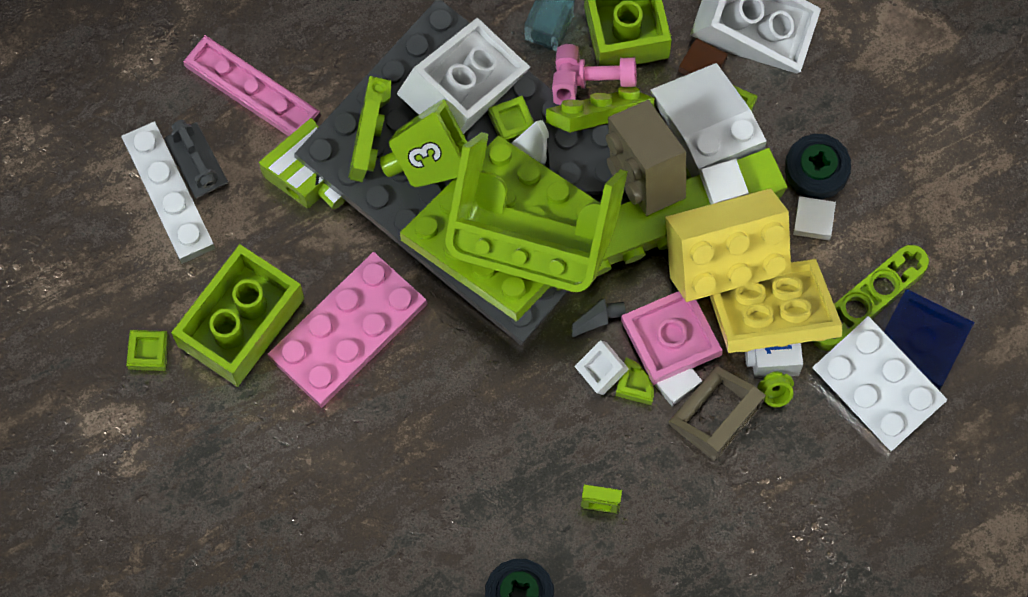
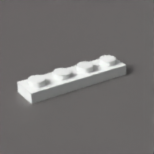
M155 121L122 135L124 144L181 264L214 250L215 246Z

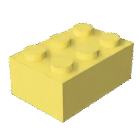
M771 188L665 217L670 279L686 302L791 273L789 211Z

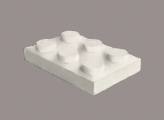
M869 316L812 367L890 452L947 401V398Z

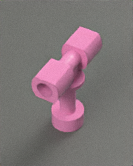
M564 44L557 47L556 72L554 73L552 84L553 102L555 104L561 105L562 101L569 99L576 100L577 86H581V89L585 88L586 81L620 80L621 87H636L637 70L635 57L620 58V65L585 66V60L580 59L578 46Z

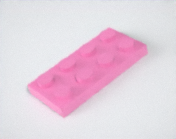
M372 252L267 354L268 358L316 404L323 408L427 306V300L375 252Z

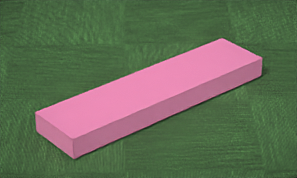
M206 35L183 61L187 69L287 136H290L310 118L317 122L321 117L319 110Z

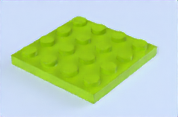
M499 135L486 147L482 170L494 173L504 180L508 191L505 207L576 226L580 211L589 203L598 202ZM455 178L400 232L401 241L517 322L551 286L460 261L449 253L445 239L457 179Z

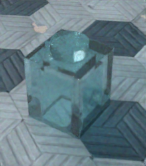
M535 0L525 22V40L557 51V47L561 46L574 17L575 0Z

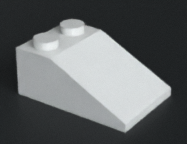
M702 0L690 35L721 51L797 74L801 72L821 8L806 0Z
M476 18L416 65L399 89L397 95L418 114H421L440 100L445 99L464 134L488 111V108L492 107L530 69V66L482 21Z
M717 63L650 90V94L655 98L654 102L664 122L686 150V166L691 177L699 175L700 170L733 159L738 160L765 149L767 141L751 109Z

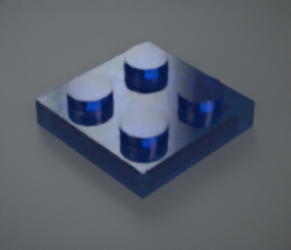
M906 289L884 333L930 382L940 390L974 322Z

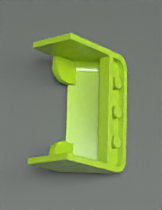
M481 132L463 145L445 239L449 253L460 261L567 291L581 292L587 289L597 276L615 231L628 171L620 169L605 183L601 202H592L586 205L580 211L576 226L505 207L508 191L504 180L494 173L482 170L489 134Z

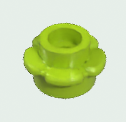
M775 371L767 374L758 383L757 389L766 395L764 402L769 406L782 407L793 398L794 391L792 387L794 386V381L790 375H782L781 372Z

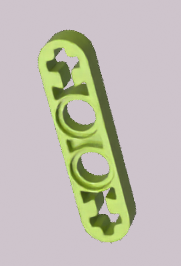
M916 245L902 247L834 303L839 318L843 322L842 337L824 341H812L814 345L821 350L831 351L868 316L871 319L875 318L918 282L925 274L929 264V258L925 250ZM905 258L908 260L916 258L919 261L916 266L917 270L914 267H910L900 278L897 272L903 267ZM878 278H886L892 282L894 291L888 295L879 294L874 289L873 282ZM855 300L863 303L867 311L865 316L861 318L850 316L846 311L847 303Z

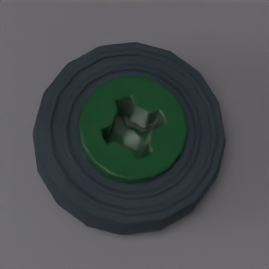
M814 133L800 138L791 146L785 159V174L789 185L798 194L807 198L822 200L836 195L845 187L851 174V159L846 147L838 139L827 134Z
M511 559L501 563L490 573L485 585V597H554V585L549 573L540 564L528 559Z

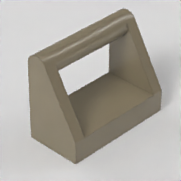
M716 366L668 423L713 461H716L763 406L766 395L754 385ZM722 383L742 400L717 430L709 436L687 422Z

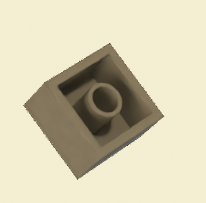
M649 100L643 101L608 117L609 134L606 135V142L610 149V157L607 158V165L613 176L620 169L628 171L625 190L633 205L638 204L645 215L648 216L685 199L686 150Z

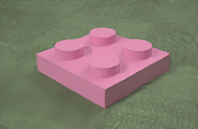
M679 291L621 316V322L653 385L722 356V348L697 300L686 302Z

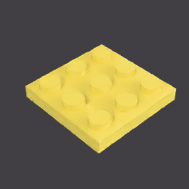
M816 259L791 262L790 274L710 296L728 353L748 352L754 349L775 346L784 347L790 344L824 341L842 337V323Z

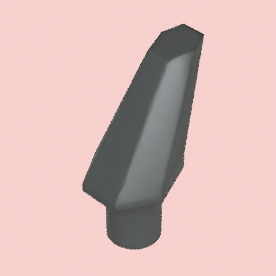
M604 298L599 300L572 323V337L602 325H607L609 318H617L626 314L624 302L606 304Z

